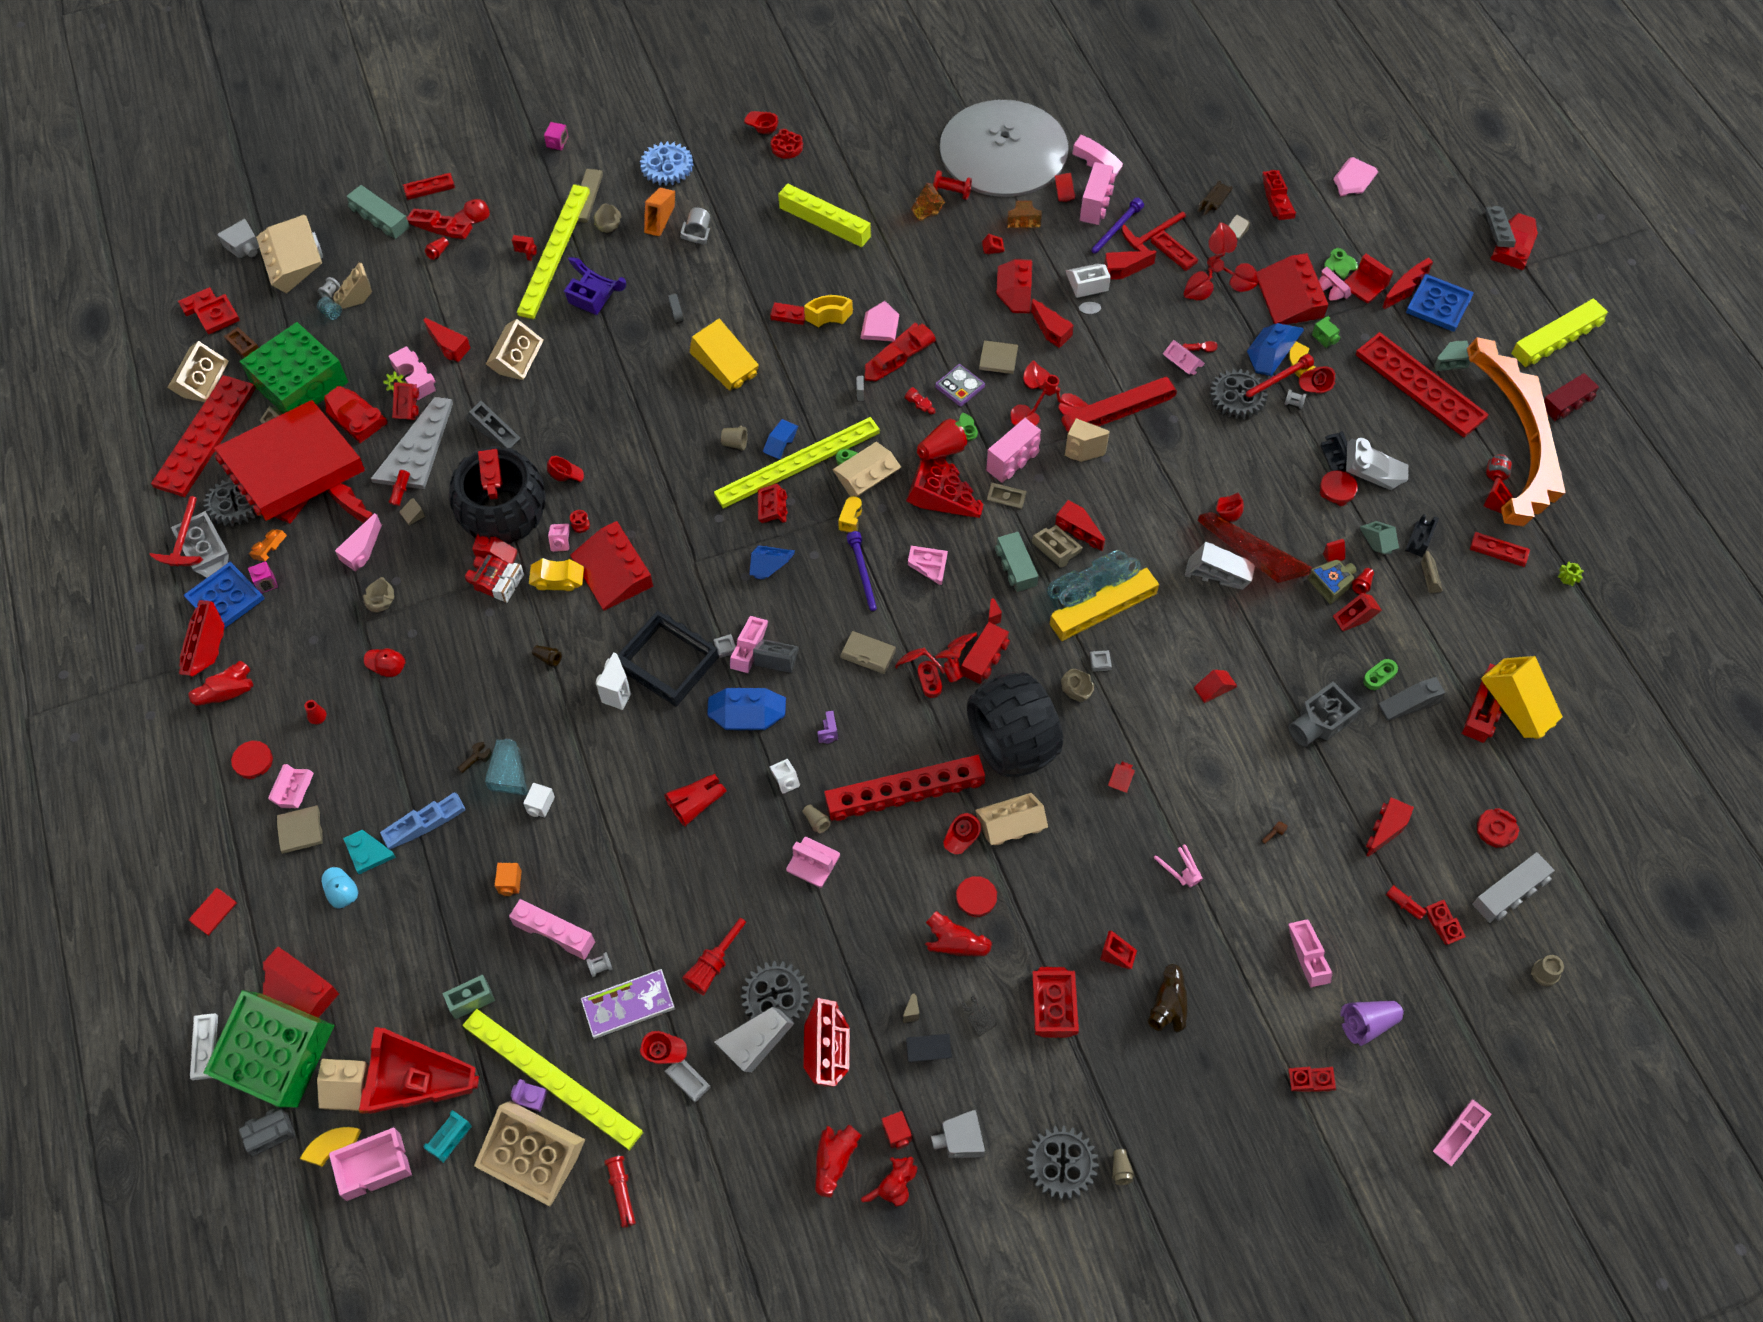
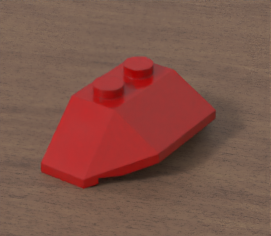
M1013 259L999 265L997 272V296L1009 307L1012 313L1030 314L1032 260Z
M199 600L198 607L192 614L180 654L179 674L194 676L215 663L219 654L218 649L224 635L225 625L212 601Z
M821 998L815 1000L804 1025L803 1068L814 1084L835 1087L849 1071L850 1028L843 1014L838 1009L837 1002Z

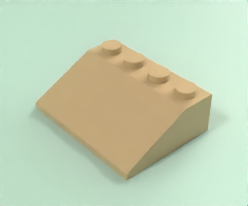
M305 215L270 226L256 237L271 285L285 293H288L322 264L307 216Z
M509 1101L498 1107L474 1166L540 1202L551 1206L574 1166L585 1139Z

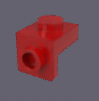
M513 235L514 251L526 253L527 260L531 261L537 251L533 238Z

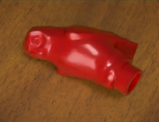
M238 661L223 672L206 678L202 686L188 693L190 702L195 706L220 703L250 691L253 683L251 679L246 677L250 672V668L244 662Z
M938 911L926 922L932 928V933L938 938L935 942L925 943L928 946L927 950L930 952H941L956 956L984 957L991 951L992 943L990 939H987L984 935L977 936L970 929L954 924L948 916H942Z
M849 1124L844 1130H838L835 1136L834 1130L828 1125L822 1131L817 1151L815 1182L816 1192L821 1197H832L833 1191L837 1187L836 1183L843 1176L849 1158L855 1148H857V1141L862 1136Z

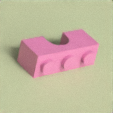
M406 346L388 356L392 367L398 375L402 374L404 377L411 374L405 380L407 383L417 384V388H419V398H416L417 400L436 391L434 377L431 373L427 374L425 365L422 362H418L419 359L414 351L411 352Z

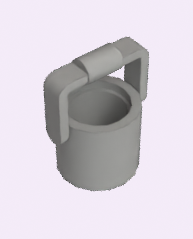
M702 208L691 209L687 223H683L680 237L690 242L706 244L710 228H708L710 214Z

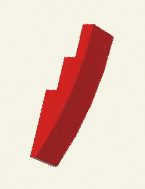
M413 209L407 217V221L411 225L452 238L465 239L473 228L470 223L457 222L455 217L441 216L439 211Z
M1427 258L1405 273L1386 296L1383 308L1386 309L1410 297L1414 287L1420 285L1423 276L1430 272L1433 261Z
M340 483L327 490L331 497L358 521L365 523L373 515L365 509L362 500L355 497L350 487Z

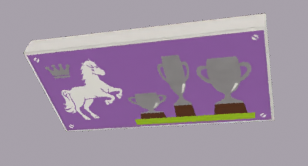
M662 969L581 998L594 1039L675 1009Z

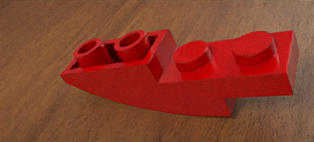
M1279 170L1263 172L1265 192L1273 216H1277L1278 220L1295 219L1296 212L1287 196L1288 188Z

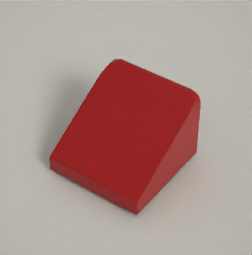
M988 234L982 241L985 254L1003 253L1005 251L1003 240L1000 237Z
M1344 539L1326 544L1323 555L1327 563L1334 560L1343 561L1345 559Z
M993 598L990 603L988 622L996 625L1001 623L1002 612Z
M410 1067L404 1075L400 1093L425 1094L430 1073Z

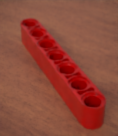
M1163 377L1069 412L1062 417L1061 422L1068 433L1076 418L1099 427L1171 400L1176 396L1177 390L1168 377Z

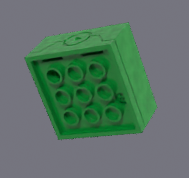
M298 322L240 360L250 383L254 384L256 389L283 414L311 400L317 405L324 400L325 395L336 387H343L348 383L340 361Z
M242 990L203 1073L275 1106L298 1107L335 1025L262 993Z

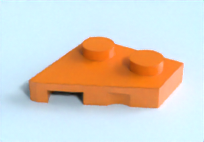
M278 529L269 531L262 542H257L252 546V551L249 555L255 560L266 561L269 558L267 553L271 549L272 551L276 550L287 535Z

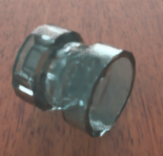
M327 296L321 298L317 304L318 311L325 314L331 320L337 319L342 312V307Z

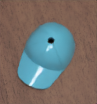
M332 867L324 872L322 875L323 889L327 900L333 907L345 908V906L356 900L358 897L357 886L342 869Z

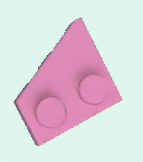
M911 546L908 566L937 584L942 585L948 551Z

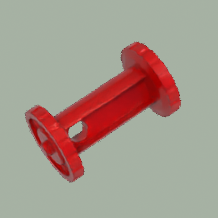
M938 170L933 182V192L937 193L939 188L962 193L963 199L967 200L971 191L972 178L968 177L966 182L942 177V171Z

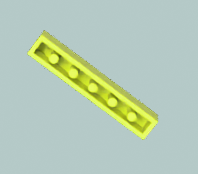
M788 183L778 194L779 208L851 243L863 247L871 237L870 222Z
M1593 298L1516 342L1511 354L1525 367L1530 364H1536L1544 356H1550L1556 349L1560 350L1570 341L1574 342L1582 334H1588L1594 327H1600L1605 322L1608 311Z

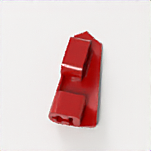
M917 323L911 325L895 341L865 364V380L877 381L903 366L909 357L935 343L936 339L933 332L924 324L918 326Z

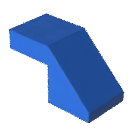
M782 419L768 436L763 452L781 459L787 442H793L798 426Z

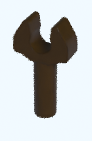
M484 742L474 744L472 746L473 755L458 766L457 769L463 773L478 760L487 762L492 754L491 749L488 748L485 752L479 753L485 748Z

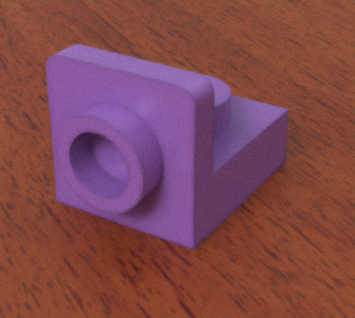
M828 711L826 712V719L823 720L824 730L817 732L819 743L828 744L838 740L834 712Z
M519 1079L517 1085H514L512 1088L511 1097L514 1103L523 1108L540 1112L548 1091L545 1088L526 1084L524 1080Z

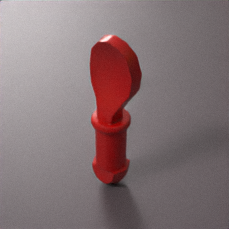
M1214 341L1182 345L1188 351H1200L1202 349L1205 352H1214L1218 348V344Z

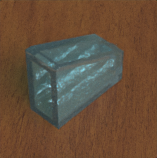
M511 739L496 740L485 780L488 790L528 795L520 750L517 743Z

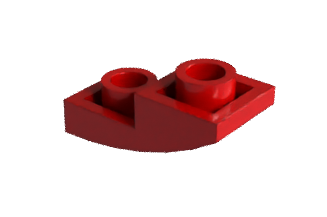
M1071 173L1055 175L1058 200L1068 202L1071 199H1075Z
M1445 900L1424 907L1432 926L1446 945L1466 937L1458 919H1453Z
M1311 1066L1289 1068L1292 1091H1336L1333 1067L1311 1069Z

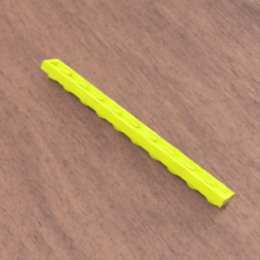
M573 185L517 310L518 316L530 319L535 318L590 193L588 187Z
M869 417L714 491V496L722 508L728 507L757 493L758 489L778 483L836 455L842 449H848L880 434V429L873 419Z
M478 1009L462 1025L467 1031L629 1151L643 1134L641 1129Z

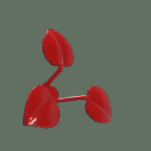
M1220 222L1209 239L1210 250L1214 254H1220L1210 257L1207 261L1209 277L1204 271L1193 274L1186 284L1184 290L1185 298L1194 300L1208 298L1214 288L1213 283L1210 281L1212 279V271L1220 272L1224 270L1233 275L1229 284L1236 291L1245 292L1257 286V272L1252 265L1248 263L1240 264L1236 267L1235 273L1224 267V262L1220 258L1225 256V252H1233L1237 246L1236 234L1226 224Z
M1033 360L1026 368L1023 380L1029 388L1043 389V392L1032 410L1026 405H1016L1011 410L1010 418L1014 426L1024 418L1037 426L1040 417L1034 412L1045 394L1051 396L1056 393L1057 401L1060 403L1059 411L1063 415L1088 406V404L1079 397L1069 393L1063 394L1060 398L1059 378L1055 375H1050L1048 371Z
M974 632L960 636L948 644L947 650L935 655L936 659L948 658V661L943 664L944 667L925 648L908 652L897 662L895 667L897 669L900 664L915 660L921 655H926L941 670L942 674L946 673L949 682L957 681L964 676L958 661L961 651L965 647V643L973 637H977L978 634Z

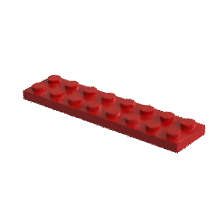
M1382 333L1376 334L1356 351V356L1463 438L1488 418V413Z
M224 375L221 377L152 481L151 485L153 488L186 497L214 454V447L220 445L255 391L256 387L254 384Z

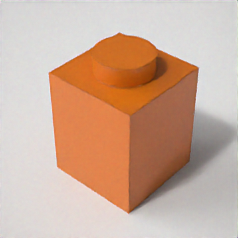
M497 863L495 888L499 894L504 896L519 894L522 870L518 863Z

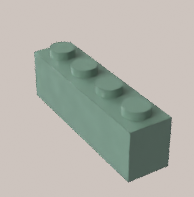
M360 185L347 195L349 208L353 212L359 213L363 219L369 220L376 228L382 229L386 235L396 239L410 228L404 214L364 186Z

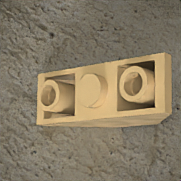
M362 263L357 264L348 278L344 280L339 290L335 292L333 297L337 309L341 310L362 304L372 293Z

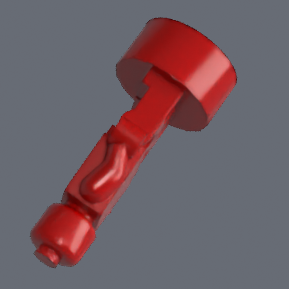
M914 387L908 390L904 397L910 403L914 402L917 409L925 412L928 411L931 415L935 414V409L931 407L932 403L928 400V397L923 398Z

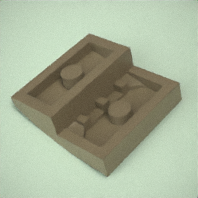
M984 341L979 370L1014 374L1018 345Z
M318 806L277 815L278 837L282 854L323 844Z

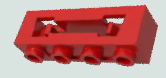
M1490 663L1484 675L1496 665ZM1483 681L1480 683L1461 733L1482 743L1488 737L1492 738L1496 729L1493 724L1498 722L1502 711H1499L1500 704L1493 697L1487 715L1480 713L1478 716L1489 691Z

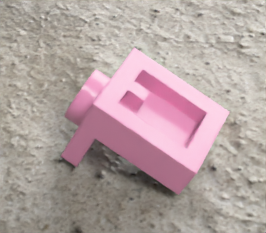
M551 524L548 534L551 551L569 550V524Z

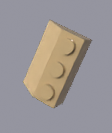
M515 319L505 326L486 365L499 375L523 380L543 339L518 319Z
M197 341L187 351L167 388L183 398L205 402L215 388L229 361Z
M875 442L834 468L833 471L850 497H858L894 474L901 466L888 449Z
M1032 793L975 810L985 838L991 845H1000L1006 840L1020 839L1025 834L1039 833L1043 829L1048 828L1044 806Z

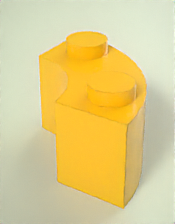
M826 295L813 299L804 306L805 320L817 327L829 322L843 324L853 314L852 300L838 295Z
M542 558L531 565L529 584L535 586L538 590L573 591L574 588L582 586L584 566L570 559L556 562Z

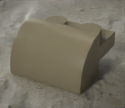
M1057 525L1049 530L1044 528L1033 535L1032 544L1059 567L1066 566L1068 561L1081 553L1083 548Z

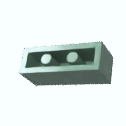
M1019 532L998 537L995 551L997 556H1001L1002 567L1004 571L1008 572L1010 585L1014 586L1016 592L1037 586L1038 574Z

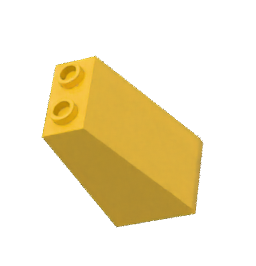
M720 318L692 336L690 354L729 391L734 388L738 389L748 378L750 380L757 375L758 363Z
M1535 656L1504 658L1481 677L1483 683L1524 738H1542L1562 718V714Z

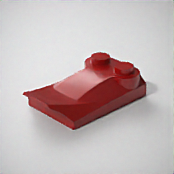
M1517 213L1508 221L1516 240L1515 246L1497 247L1496 245L1490 260L1524 270L1538 232L1535 218Z
M342 386L336 387L324 397L327 415L360 444L388 423L379 409L373 408L354 391Z
M1040 967L1037 971H1033L1035 1035L1044 1038H1067L1078 1035L1075 971H1068L1065 967Z

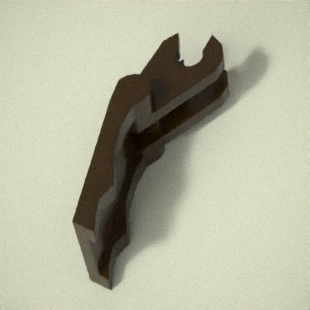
M1219 180L1210 193L1199 203L1197 211L1200 212L1205 207L1204 214L1207 215L1212 209L1217 210L1230 194L1233 187H1228Z

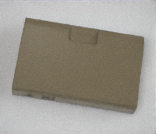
M852 631L840 657L885 674L896 652V647Z

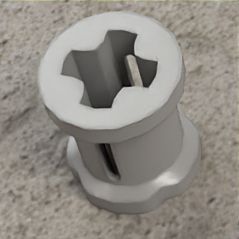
M328 277L326 283L318 289V292L323 298L330 300L332 294L340 288V284L334 278Z
M1289 390L1284 405H1294L1302 410L1306 394L1301 395Z
M607 952L598 958L587 959L592 977L604 970H613Z

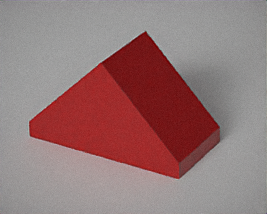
M1496 478L1483 507L1502 514L1501 507L1514 497L1500 478Z
M1213 669L1194 687V690L1201 700L1206 703L1236 688L1237 684L1227 671Z
M1108 931L1100 960L1126 969H1132L1137 950L1113 931Z

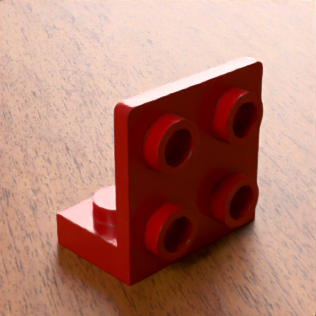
M1365 254L1360 261L1358 269L1344 283L1350 287L1352 294L1364 302L1370 303L1389 285L1393 271L1368 254Z

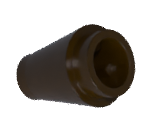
M536 645L532 650V655L548 666H557L562 659V653L557 648Z

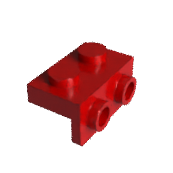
M394 382L392 418L415 420L416 416H418L416 398H419V388H417V384Z

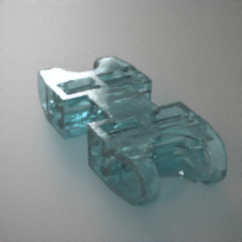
M1114 551L1092 561L1093 566L1079 573L1074 570L1049 584L1047 592L1051 598L1060 599L1061 604L1064 606L1072 607L1096 596L1095 591L1109 584L1115 587L1139 573L1141 563L1136 558H1128L1122 551ZM1122 555L1123 559L1118 560L1116 559L1117 556ZM1135 562L1134 570L1129 571V565ZM1059 586L1060 591L1053 595V588ZM1065 597L1072 598L1069 602H1065Z

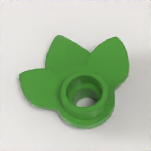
M1340 248L1333 249L1330 253V258L1324 264V268L1327 266L1331 271H1335L1343 280L1347 277L1350 270L1356 271L1358 269L1356 260L1348 256Z
M962 413L959 421L955 424L964 429L967 441L974 440L978 435V430L974 426V420L969 415Z

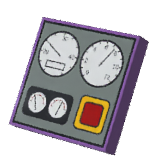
M960 364L935 384V388L960 407L985 387L983 381Z

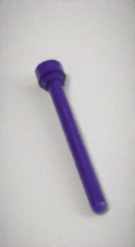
M1136 197L1130 202L1129 209L1092 248V253L1096 254L1134 213L1140 212L1144 208V203L1140 198Z
M853 531L848 533L846 538L855 553L870 611H875L877 607L860 547L862 542L861 533Z

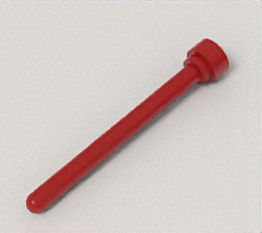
M1310 354L1301 356L1298 363L1248 390L1246 396L1252 397L1300 369H1309L1314 365L1313 357Z

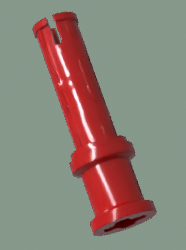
M616 1156L605 1160L604 1164L609 1170V1184L614 1188L622 1224L621 1227L625 1228L629 1227L627 1217L630 1226L635 1225L636 1221L626 1185L629 1177L624 1171V1156Z

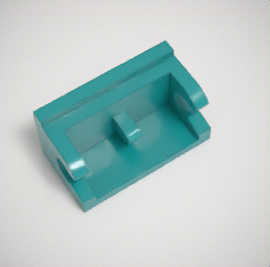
M453 1110L449 1113L450 1117L431 1141L423 1146L425 1150L443 1163L472 1127L466 1119Z

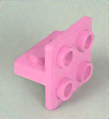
M804 837L801 843L796 841L792 848L793 858L788 864L786 871L822 888L839 859L840 853L808 837Z

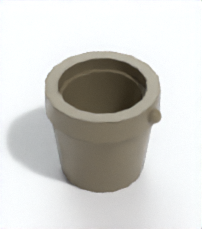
M746 427L723 428L721 433L722 445L737 448L741 451L745 450L747 445Z
M1548 955L1533 965L1531 975L1538 984L1552 986L1560 979L1564 964L1559 957Z

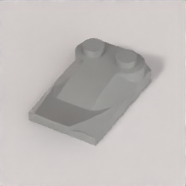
M1364 438L1351 439L1347 442L1346 472L1389 490H1393L1398 485L1408 481V464L1371 448L1369 441Z
M206 511L192 517L182 550L185 556H200L204 559L201 563L191 567L195 572L208 578L228 563L229 553ZM181 523L171 527L176 538L178 537Z

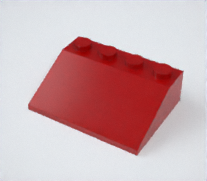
M1307 253L1289 256L1257 271L1258 284L1274 324L1285 325L1325 317L1328 302Z
M618 521L601 528L570 554L574 562L584 566L583 578L603 611L653 587L651 574Z

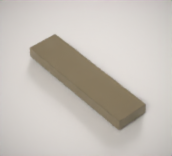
M586 169L581 186L588 187L590 193L577 222L588 223L603 176L602 170Z

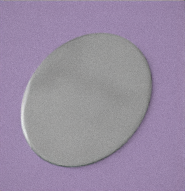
M1085 302L1079 306V310L1086 314H1094L1101 310V306L1095 302Z

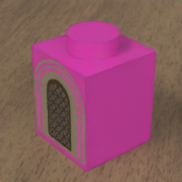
M550 123L544 134L546 147L557 150L563 149L568 139L566 125Z
M266 561L248 568L252 581L261 594L278 587L274 574Z

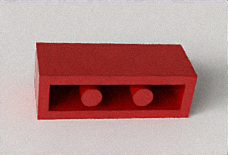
M988 622L961 665L963 675L979 684L984 679H988L992 672L991 667L999 662L1001 651L1006 650L1010 643L1008 639L1009 631Z

